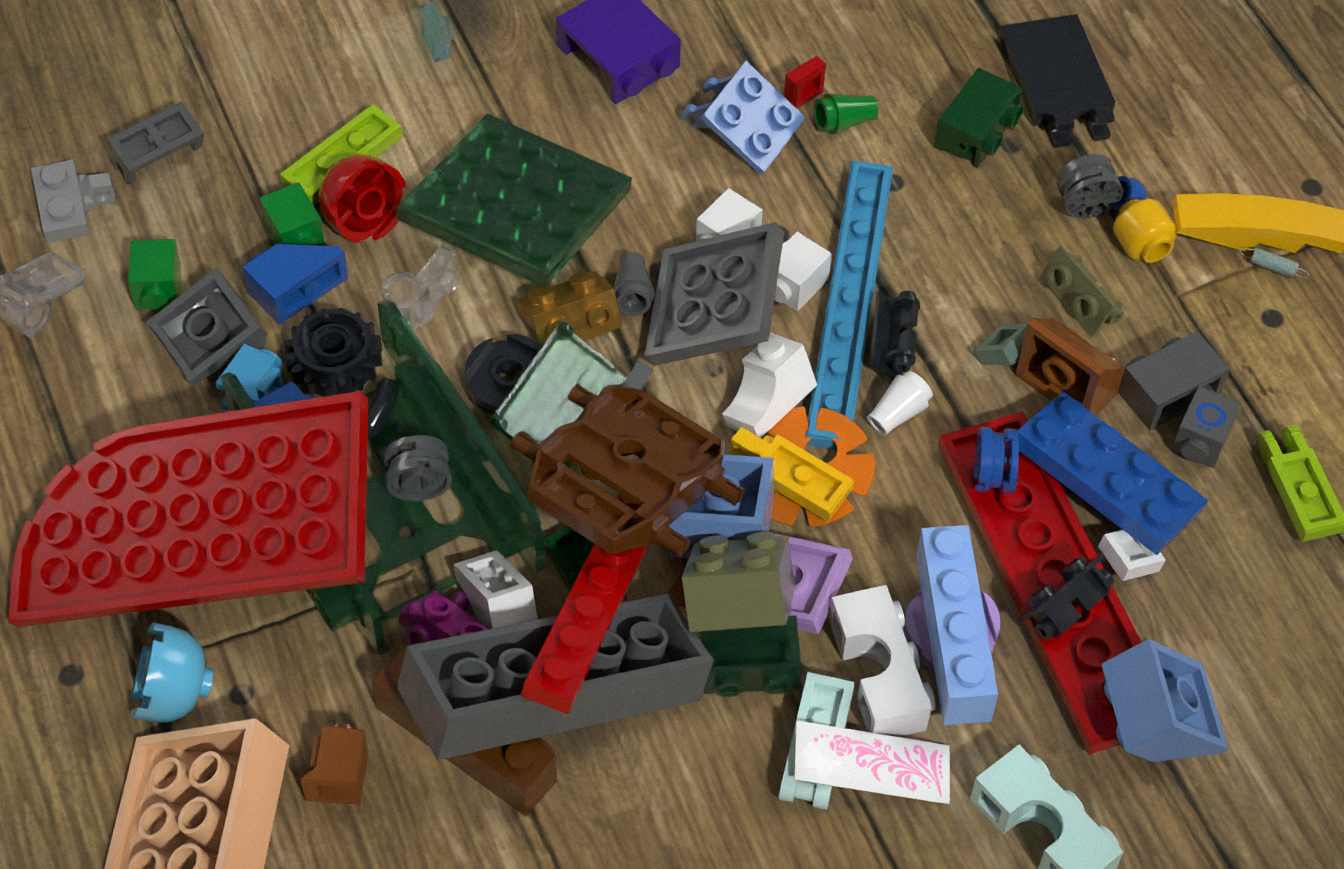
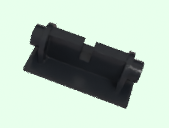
M880 291L876 295L870 364L892 381L897 375L903 376V372L909 371L916 361V332L911 328L917 326L920 301L912 291H902L898 297L892 300Z
M1102 553L1087 561L1081 555L1067 564L1059 572L1063 580L1054 587L1050 583L1044 585L1026 600L1031 607L1018 617L1020 622L1033 616L1038 623L1035 629L1041 638L1049 640L1051 637L1059 638L1063 632L1082 617L1071 604L1073 600L1085 613L1111 592V585L1114 584L1113 577L1108 571L1104 569L1099 570L1096 566L1105 558V555Z

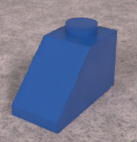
M276 244L266 252L255 255L249 263L242 267L247 293L279 325L348 279L345 252L340 247Z

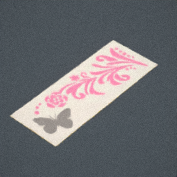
M796 720L794 780L950 804V745Z

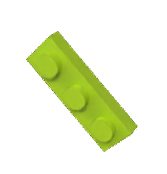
M372 104L280 174L281 184L284 187H288L300 182L314 206L319 202L318 194L321 181L329 168L337 161L356 154L378 157L403 137L402 126Z

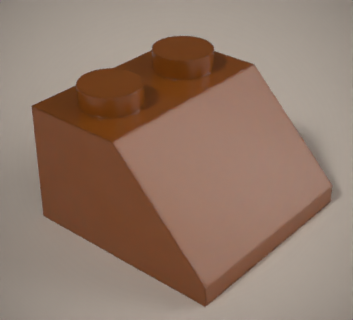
M1033 318L1027 323L1015 375L1051 402L1062 392H1065L1094 415H1097L1118 394L1125 368L1118 364L1114 357L1101 352L1084 340L1076 330L1067 328L1055 318Z

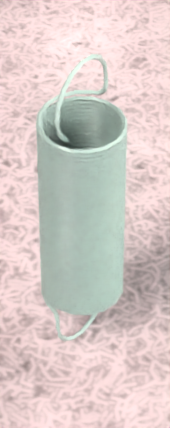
M1256 247L1253 249L1255 251L1250 261L1252 264L1293 278L1297 269H1300L1297 262Z

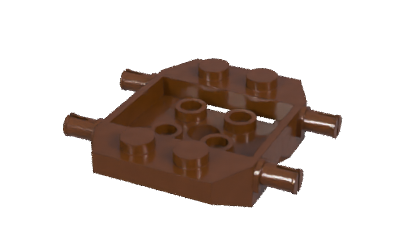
M576 384V387L572 388L568 396L570 402L584 409L576 421L560 426L541 443L525 434L524 431H519V434L517 433L513 437L510 444L512 449L517 450L532 460L534 464L527 499L610 554L647 546L651 542H658L678 557H681L682 553L684 554L687 551L691 540L669 526L707 491L716 493L733 506H736L741 501L745 493V488L738 486L723 476L725 468L721 465L724 457L725 441L640 389L609 385L600 394L595 395L582 387L581 384ZM634 454L640 460H628L622 456ZM566 460L570 461L580 468L581 473L586 478L599 480L616 491L623 502L637 505L639 508L635 511L563 463Z

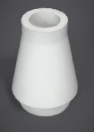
M907 371L903 376L897 375L875 409L867 416V420L879 434L886 436L892 429L927 409L929 406L928 401L933 397L932 390L919 375L912 371Z

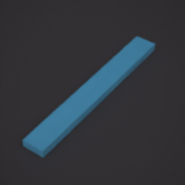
M859 161L851 162L815 375L817 386L813 389L808 416L809 429L805 434V437L812 439L806 446L837 450L836 443L831 438H841L833 432L816 429V417L821 408L836 411L854 422L893 166Z

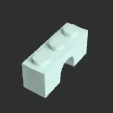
M1018 745L975 778L970 800L1003 835L1015 825L1026 821L1040 823L1053 834L1055 842L1044 850L1038 869H1117L1123 855L1117 838L1106 827L1098 826L1085 813L1082 802L1074 793L1069 790L1064 791L1050 777L1047 766L1039 757L1029 755Z

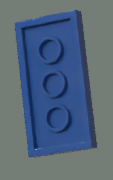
M1062 392L1018 430L1020 452L1155 555H1158L1202 512L1209 501L1194 490L1191 485L1182 481L1158 463L1152 456L1146 454L1122 436L1116 429L1110 427L1065 392Z

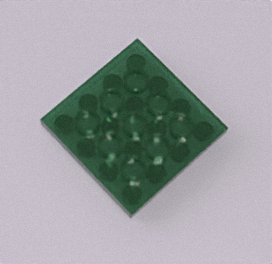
M487 113L397 206V219L546 288L631 191L632 177Z

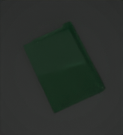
M561 321L492 416L490 423L511 441L517 433L519 434V431H524L525 434L541 443L560 426L576 421L584 410L568 400L569 393L574 386L576 387V384H581L582 387L598 395L609 385L622 386L627 377L620 373L614 364L575 335L574 329L570 324ZM568 460L563 463L569 468L572 465Z

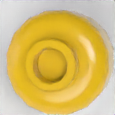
M1133 199L1128 201L1120 208L1119 215L1113 225L1114 235L1127 255L1135 261L1154 263L1162 260L1173 250L1174 241L1177 238L1175 223L1162 204L1153 199Z

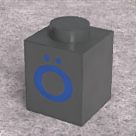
M1199 386L1179 427L1172 451L1183 455L1191 462L1202 463L1214 468L1233 428L1241 403Z

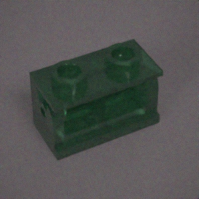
M797 615L788 616L786 625L700 632V641L714 660L704 687V694H717L722 697H733L742 692L752 691L782 694L791 689L800 688L802 662L800 660Z

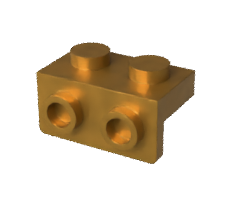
M597 271L578 272L570 276L566 282L554 286L542 285L535 287L528 292V295L516 299L519 314L533 328L536 341L545 347L548 353L619 329L622 326L614 288Z

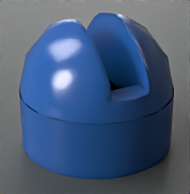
M1126 176L1118 177L1123 194L1120 201L1113 207L1114 209L1120 210L1130 200H1144L1147 198V190L1139 180Z

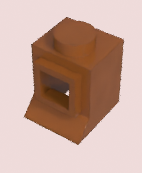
M344 723L322 727L321 736H315L310 772L300 779L305 801L361 804L369 752L365 729H357L352 725Z

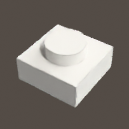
M1124 530L1104 534L1098 545L1122 581L1159 572L1166 561L1161 552L1155 555Z

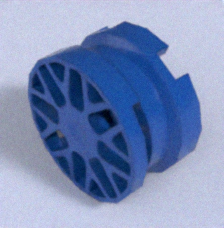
M979 427L975 446L974 482H979L981 485H975V491L988 492L990 488H999L1001 493L1013 494L1016 488L1019 465L1018 430L1005 428L1003 433L993 432L991 427Z

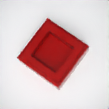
M816 55L785 75L784 97L796 109L823 93L826 63Z

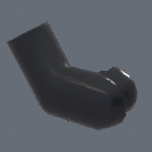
M384 378L377 383L368 414V440L374 439L381 434L395 408L399 386L392 379Z

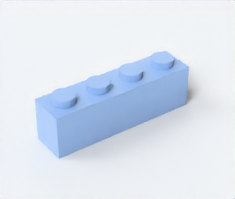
M969 525L921 528L916 560L943 725L992 722L998 698V689Z

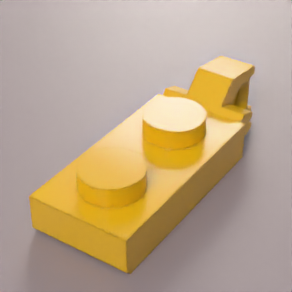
M741 427L731 439L729 453L732 455L774 458V489L829 522L853 490L854 481L852 478L778 434L775 438L766 435L761 439Z

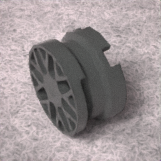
M1099 154L1081 156L1066 164L1057 174L1059 181L1056 182V185L1063 197V202L1069 215L1083 219L1096 217L1106 213L1120 201L1123 189L1118 177L1115 176L1116 172L1108 157ZM1104 203L1105 206L1100 208L1098 204Z
M414 435L392 442L386 448L384 454V462L387 469L386 485L389 493L398 499L406 501H425L444 494L450 488L452 482L451 471L447 465L450 458L446 443L438 438L427 435Z

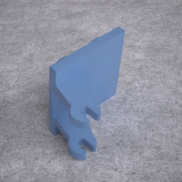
M745 61L731 76L720 80L708 78L703 84L702 90L704 93L710 89L714 90L716 94L712 98L713 101L701 106L689 104L681 112V117L685 120L687 117L692 116L695 119L691 124L692 128H711L761 175L766 171L805 117L759 72Z

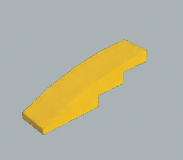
M1226 193L1176 194L1172 198L1176 233L1236 250L1241 249V251L1250 253L1258 244L1296 253L1304 244L1340 254L1344 251V210L1306 201L1263 195Z

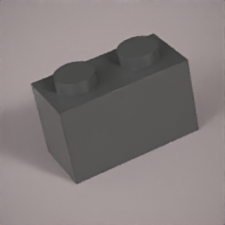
M1196 331L1182 339L1175 337L1169 340L1160 350L1146 357L1140 355L1132 359L1125 366L1118 393L1150 431L1187 412L1199 386L1221 394L1230 368L1201 334Z

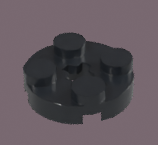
M507 335V340H499L494 343L492 338L483 341L470 353L465 364L466 391L469 400L482 411L497 417H506L513 422L526 420L531 412L543 406L551 396L554 388L553 365L550 362V355L546 348L534 339L523 335ZM512 370L518 372V379L511 382L503 381L499 375L501 373L510 374Z

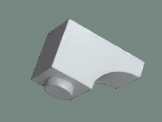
M771 333L767 342L759 343L742 359L744 374L741 386L730 406L722 413L726 426L735 431L743 427L761 438L817 386L803 344Z
M497 550L453 564L456 581L464 590L476 620L488 629L538 620L532 584Z

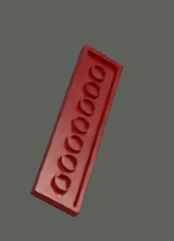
M1023 411L940 435L938 447L1020 615L1031 607L1026 600L1033 593L1048 583L1054 587L1063 580L1059 572L1067 564L1081 555L1085 561L1097 556L1060 482L1019 451L1018 475L1013 494L1001 493L999 488H990L988 492L975 491V485H981L979 482H974L975 446L979 427H991L993 432L1003 433L1005 428L1019 430L1028 422ZM1101 562L1096 565L1099 570L1104 569ZM1111 585V592L1085 613L1073 600L1071 604L1082 617L1063 632L1059 638L1051 637L1049 640H1045L1037 633L1035 626L1038 623L1033 616L1023 620L1089 755L1121 745L1116 734L1118 723L1114 708L1108 700L1104 689L1106 679L1102 663L1142 643L1113 585Z

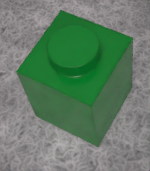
M300 182L260 197L264 225L275 244L325 245L321 218Z
M175 239L130 241L128 284L135 309L160 310L180 296L181 261Z

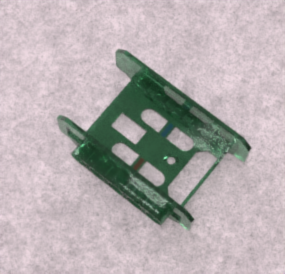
M383 300L377 303L382 342L395 362L396 380L394 381L399 386V392L395 408L381 434L374 439H369L368 443L384 467L385 450L398 437L427 435L438 438L446 443L450 458L447 465L450 468L452 478L449 489L463 508L464 515L456 524H439L434 520L423 501H406L398 499L389 493L386 485L387 469L367 480L366 526L382 550L381 558L374 565L365 566V580L362 583L308 589L306 592L332 632L353 622L356 629L367 637L377 654L386 650L383 621L402 612L405 606L414 600L418 601L435 590L440 593L458 584L455 576L384 612L373 595L380 576L460 536L484 540L491 552L497 550L505 559L519 553L525 556L536 573L545 569L544 533L541 529L540 517L534 504L527 499L528 494L441 366L431 358L395 303L389 300ZM228 372L221 375L228 411L255 408V405L235 374ZM375 390L365 394L368 397V414ZM410 526L415 530V535L412 538L404 539L399 534L400 530L403 527Z

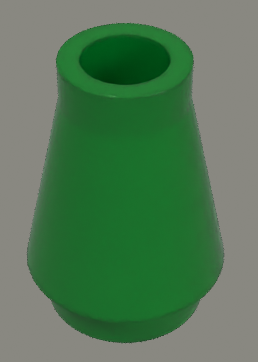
M827 93L823 98L817 99L814 104V119L817 128L821 132L828 131L831 135L866 121L876 120L879 112L877 100L873 95L855 96Z

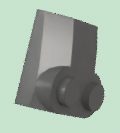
M217 268L146 322L185 373L187 381L192 386L230 363L244 343L259 350L263 349L267 335L263 326Z

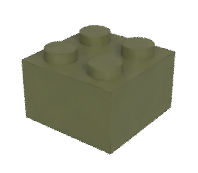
M757 532L749 535L747 539L728 540L725 536H710L700 540L699 543H694L682 576L689 631L701 632L786 625L795 592L788 535L775 536L773 532Z

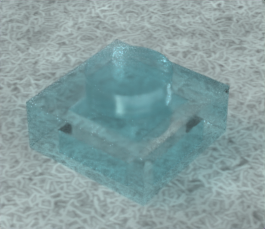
M435 2L419 6L422 36L434 61L438 62L451 58L449 41L454 40V31L449 17L441 16Z

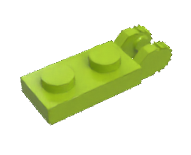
M1295 424L1283 428L1282 438L1287 448V454L1282 453L1270 430L1258 432L1256 438L1257 449L1261 454L1264 464L1267 465L1269 474L1301 541L1306 542L1344 533V511L1313 448L1308 447L1298 426Z

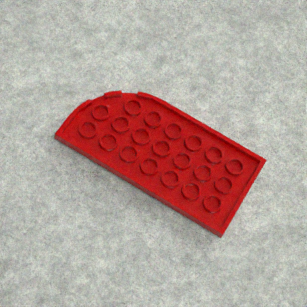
M361 391L146 424L122 430L94 443L95 450L83 457L73 467L67 464L52 479L43 491L47 494V497L37 511L33 522L29 520L25 522L13 562L8 623L17 627H27L364 582L368 397Z

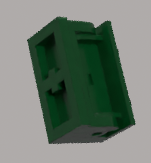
M978 67L939 118L934 148L940 151L944 149L963 159H971L975 154L974 167L978 168L987 155L993 157L1002 143L1005 130L1007 128L1013 130L1019 122L1023 112V107L1019 106L1022 88Z

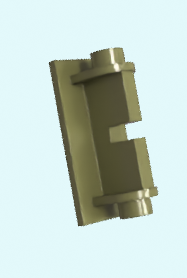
M1059 246L1040 278L1087 332L1094 337L1105 321L1115 324L1123 317L1122 303L1119 300H1115L1103 286L1099 287L1096 284L1097 279L1082 264L1080 256H1073L1063 246Z

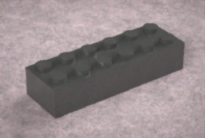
M668 593L621 603L569 714L521 697L524 682L558 616L409 645L406 649L397 689L438 761L700 701L714 660L696 633L689 631L688 621Z

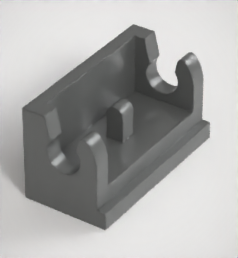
M181 101L107 138L110 162L115 170L122 169L124 181L126 184H129L136 180V171L188 145H191L193 151L203 146L202 138H204V132Z

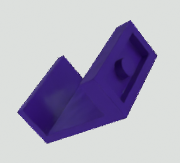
M586 0L556 17V45L566 55L581 48L610 77L611 100L615 105L629 96L639 94L646 86L658 79L670 76L680 67L681 39L641 0Z

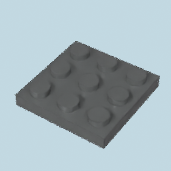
M774 222L663 249L644 355L653 366L768 341L784 231Z

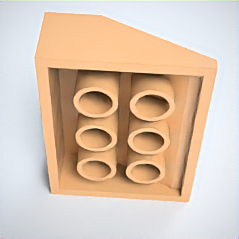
M256 718L137 737L104 869H264L290 745Z

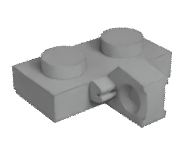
M73 159L31 168L46 242L50 243L88 235L89 229L85 213L95 209L94 206L116 202L109 173L77 176Z

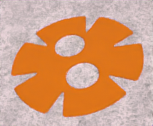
M805 407L792 408L767 432L768 435L775 438L778 434L805 450L807 443L812 439L805 437L806 431L808 432L809 429ZM821 408L816 417V429L833 432L841 438H831L836 443L837 454L827 464L853 479L854 486L851 492L866 496L871 487L875 472L874 455L872 453L847 455V453L866 442L867 436L848 417L836 411ZM775 490L771 519L793 526L801 505ZM846 498L829 522L806 509L809 526L816 527L835 522L852 512L854 507Z

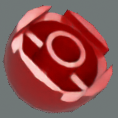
M357 154L337 161L329 168L321 181L318 194L321 213L337 233L352 242L362 243L360 240H366L370 236L376 241L388 234L403 215L406 203L401 201L403 195L402 188L407 190L406 182L399 170L377 157Z

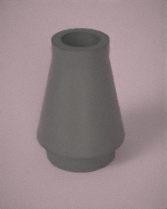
M627 252L620 257L619 269L613 287L619 311L625 315L637 316L645 313L655 299V292L645 266V258L637 252Z

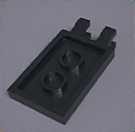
M1074 14L1000 26L998 38L1017 85L1022 88L1021 95L1034 126L1047 125L1054 148L1070 146L1071 138L1068 130L1074 129L1075 122L1073 119L1086 118L1093 141L1110 139L1111 132L1107 123L1114 122L1113 110L1115 100L1078 15Z

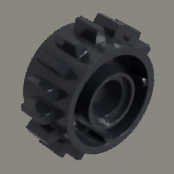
M344 308L321 309V311L310 316H304V320L299 326L291 328L293 339L285 340L284 343L287 371H291L295 385L301 383L305 385V391L309 395L314 392L325 397L363 391L364 385L368 380H375L377 378L375 367L382 366L383 364L381 337L375 334L374 323L372 321L365 323L362 320L361 313L356 312L354 314L344 310Z

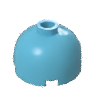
M152 622L147 634L156 635V638L153 640L152 647H142L132 700L138 701L142 698L141 708L132 709L131 717L149 722L168 723L181 719L192 711L199 696L208 697L214 670L205 667V652L196 638L182 629Z

